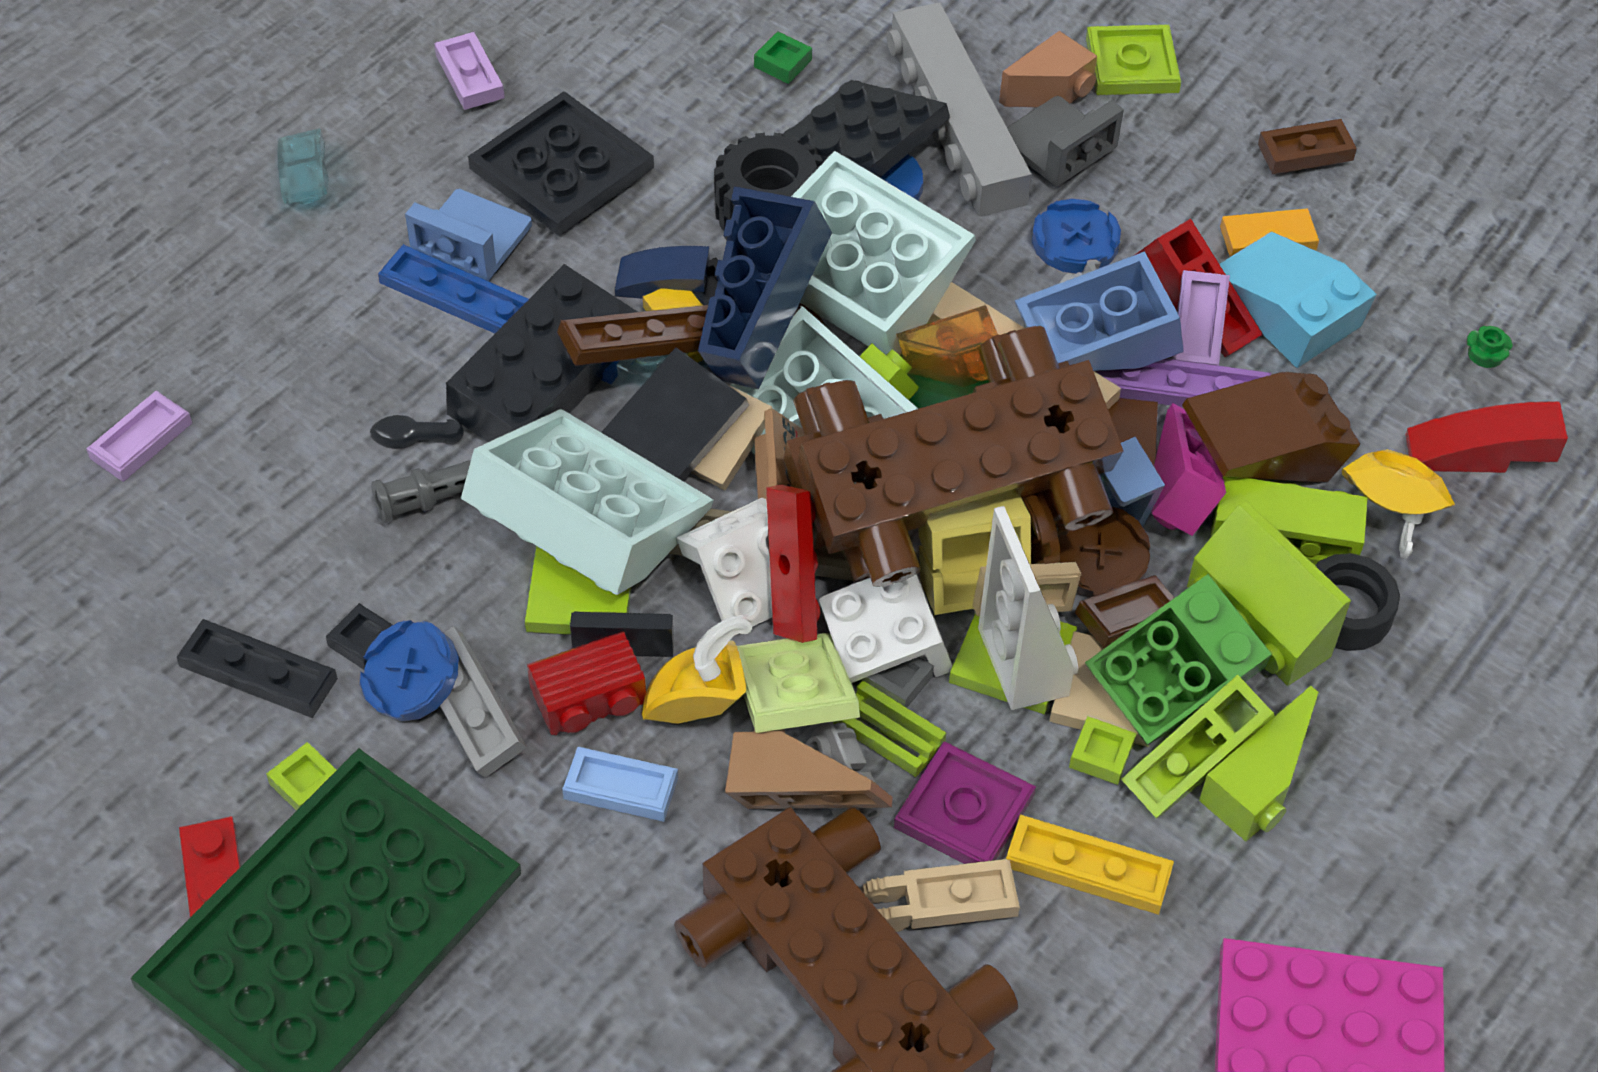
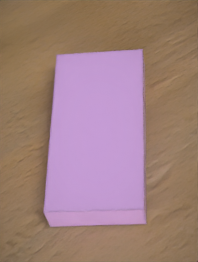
M1183 270L1177 313L1181 322L1184 352L1172 356L1173 360L1219 366L1230 275Z
M155 391L86 448L89 458L124 482L192 424L190 413L158 391Z

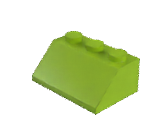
M1245 500L1236 507L1194 557L1187 587L1189 588L1209 574L1272 655L1264 669L1269 673L1276 674L1289 686L1332 657L1351 600Z

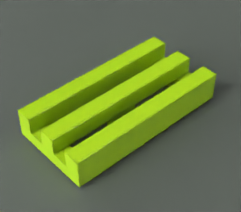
M862 681L857 686L856 692L860 716L880 728V732L892 740H899L918 752L919 756L916 757L856 718L833 721V725L845 723L847 728L854 730L856 739L914 777H917L934 757L943 741L946 742L947 733L870 684Z

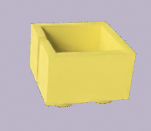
M1016 489L931 513L925 526L918 528L919 539L922 544L919 546L920 583L934 615L974 609L973 599L980 567L987 565L994 508L1005 507L1029 564H1031V516L1021 497L1019 498Z

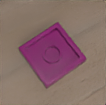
M943 741L896 815L893 828L963 864L994 861L1017 826L1020 814H1024L1032 801L1036 786Z

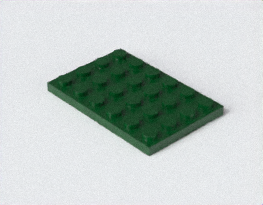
M358 748L131 977L134 988L241 1072H341L521 875V866L514 859Z

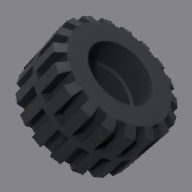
M765 132L756 133L753 138L745 136L738 139L737 145L729 144L724 149V155L718 156L716 168H714L715 216L719 220L721 229L724 231L726 221L732 218L734 204L731 198L734 186L791 197L823 164L820 155H815V149L809 144L801 145V139L794 136L785 138L784 134L775 132L773 136L765 135Z

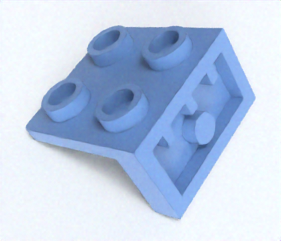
M456 189L439 210L430 209L414 202L405 213L411 248L487 281L491 279L532 227L531 217L462 189Z

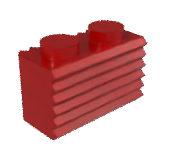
M623 631L527 664L531 691L551 735L556 736L560 731L567 733L578 732L586 728L591 721L595 722L598 718L604 719L608 714L623 716L634 711L639 705L644 704L646 695L645 676Z

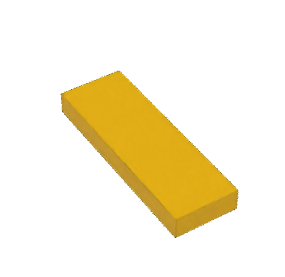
M1021 814L1006 859L1010 860L1011 869L1158 915L1174 861Z

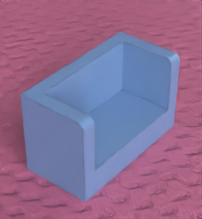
M1133 437L1121 442L1124 452L1114 469L1099 475L1111 506L1126 511L1137 519L1143 527L1165 484L1137 438Z

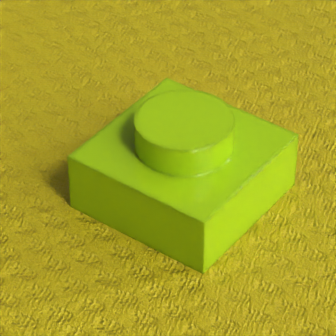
M871 343L859 356L908 400L918 390L919 387L907 375L912 367L893 349L885 355Z
M1087 716L1071 755L1069 768L1118 785L1137 733Z
M306 742L267 772L266 775L269 785L297 810L337 769Z

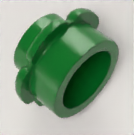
M1482 326L1478 331H1471L1466 341L1469 346V358L1476 365L1484 368L1499 366L1509 357V350L1513 347L1511 338L1503 330L1495 326Z

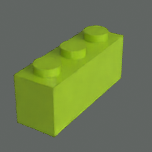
M1223 477L1226 494L1213 509L1210 538L1236 507L1247 500L1314 565L1334 554L1353 553L1361 555L1365 542L1367 497L1352 495L1342 491L1333 492L1301 487L1291 483L1282 484L1252 478Z

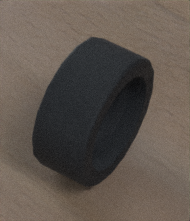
M1348 553L1334 554L1320 560L1315 566L1335 585H1347L1360 589L1368 594L1378 607L1377 614L1369 618L1352 619L1345 617L1335 648L1346 651L1365 650L1380 643L1390 631L1398 611L1400 593L1396 580L1384 566L1369 557Z

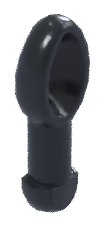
M393 415L376 422L371 427L370 433L372 439L379 445L391 449H404L413 446L419 440L446 441V444H455L462 439L464 429L460 422L452 419H447V422H416L413 418L406 415Z

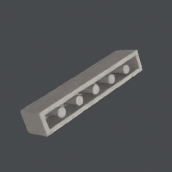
M941 3L893 12L892 30L887 32V44L891 55H897L901 63L904 81L906 84H912L916 96H924L928 99L947 103L950 118L936 129L932 136L935 141H941L945 149L947 165L951 171H956L960 179V187L966 201L971 200L979 217L1027 206L1032 174Z

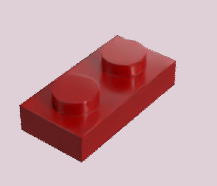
M233 816L179 827L190 917L241 867Z

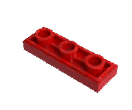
M785 485L766 487L773 634L801 643L817 640V621L820 617V607L815 594V572L818 567V559L813 549L812 524L815 520L816 512L811 500V493L808 490Z

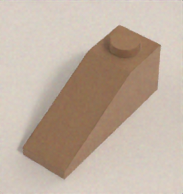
M754 729V732H734L725 793L748 809L892 807L893 797L875 782L787 735L783 729L756 733Z

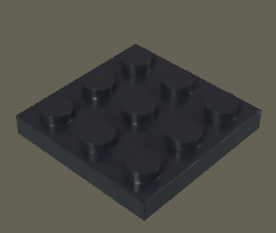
M850 80L841 85L836 93L822 104L814 107L809 115L783 134L785 138L794 136L801 139V145L809 144L815 149V155H820L823 163L836 151L880 178L950 118V114L945 102L895 91L891 88L878 87L857 80Z
M565 91L468 156L469 169L558 236L654 168V155Z

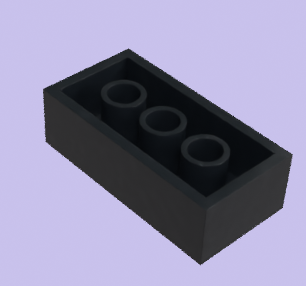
M563 264L446 382L447 415L460 422L464 427L485 441L490 442L559 409L570 413L603 379V372L613 361L575 366L557 333L561 320L634 313L638 311Z

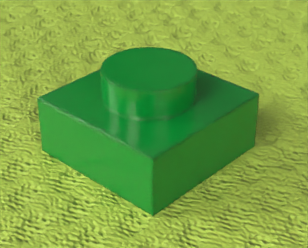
M779 31L754 54V68L787 84L812 61V47Z

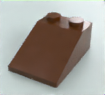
M1279 372L1187 398L1182 404L1223 477L1329 482L1361 445L1350 428V421L1340 412L1328 393L1326 383L1317 374Z

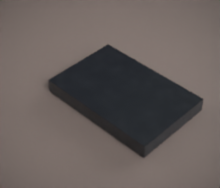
M675 347L601 433L684 481L746 410L749 403L747 398Z

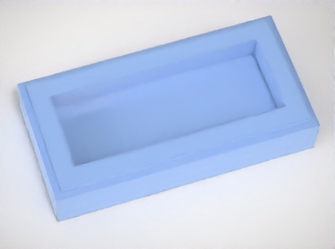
M577 747L562 789L563 799L664 822L677 784L678 769Z

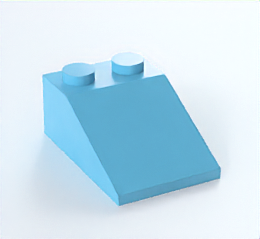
M1274 232L1268 233L1220 263L1224 273L1230 275L1229 281L1262 334L1296 368L1360 328L1377 295L1345 263Z

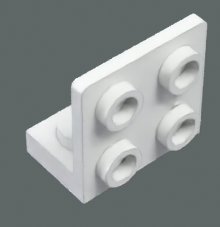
M760 498L676 538L682 555L701 565L721 621L730 617L741 616L751 621L753 627L773 617L767 499Z
M917 574L906 581L883 588L874 587L871 579L867 578L824 595L819 599L835 648L840 655L851 683L917 657L925 661L928 660L930 664L934 665L933 673L935 677L951 671L953 665Z

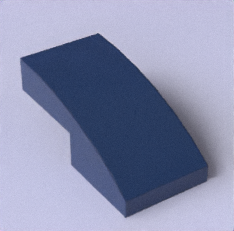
M709 246L659 247L621 257L615 286V297L643 299V296L659 289L704 292L710 259Z

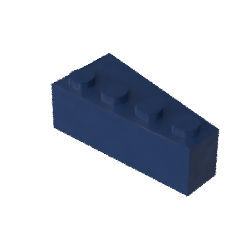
M734 186L731 198L734 204L731 220L726 221L723 235L727 242L723 260H718L715 277L718 283L715 296L709 299L698 352L714 375L723 382L759 389L832 235V231L815 201Z

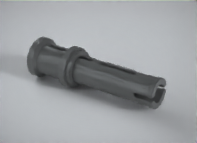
M471 460L429 473L425 469H413L410 476L382 483L381 480L372 481L373 498L383 523L391 522L394 515L418 508L424 512L431 510L436 505V500L462 493Z

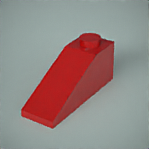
M1192 219L1158 237L1136 253L1139 254L1145 251L1176 311H1178L1183 270L1226 275ZM1230 281L1220 352L1224 357L1229 356L1262 335V332Z

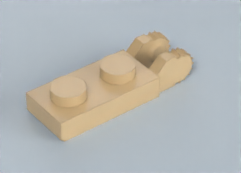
M1007 859L904 871V875L871 879L866 881L863 887H861L862 892L872 904L895 902L906 896L907 905L877 909L896 932H900L909 926L912 929L1018 917L1020 909L1010 860Z

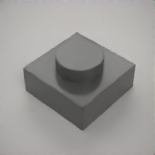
M917 657L863 678V681L907 708L933 677L934 665Z

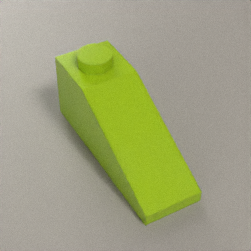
M1236 675L1121 780L1158 819L1202 784L1210 771L1274 718L1275 715L1242 678Z
M1312 686L1308 687L1206 776L1199 801L1245 842L1260 829L1265 833L1272 830L1286 813L1287 809L1283 806L1319 693Z

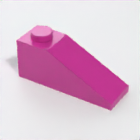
M1172 403L1166 413L1154 463V468L1165 486L1152 509V514L1164 527L1171 530L1178 528L1193 536L1226 494L1222 473L1183 408Z

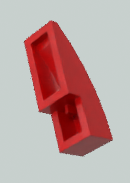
M1560 401L1524 402L1467 410L1409 427L1405 434L1409 456L1417 458L1432 471L1506 473L1510 461L1558 462L1568 440Z

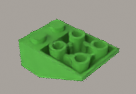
M1207 574L1085 662V665L1148 746L1183 724L1236 675H1239L1246 682L1266 668L1272 654L1209 574Z

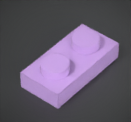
M474 32L434 43L436 57L464 110L504 98L503 85Z

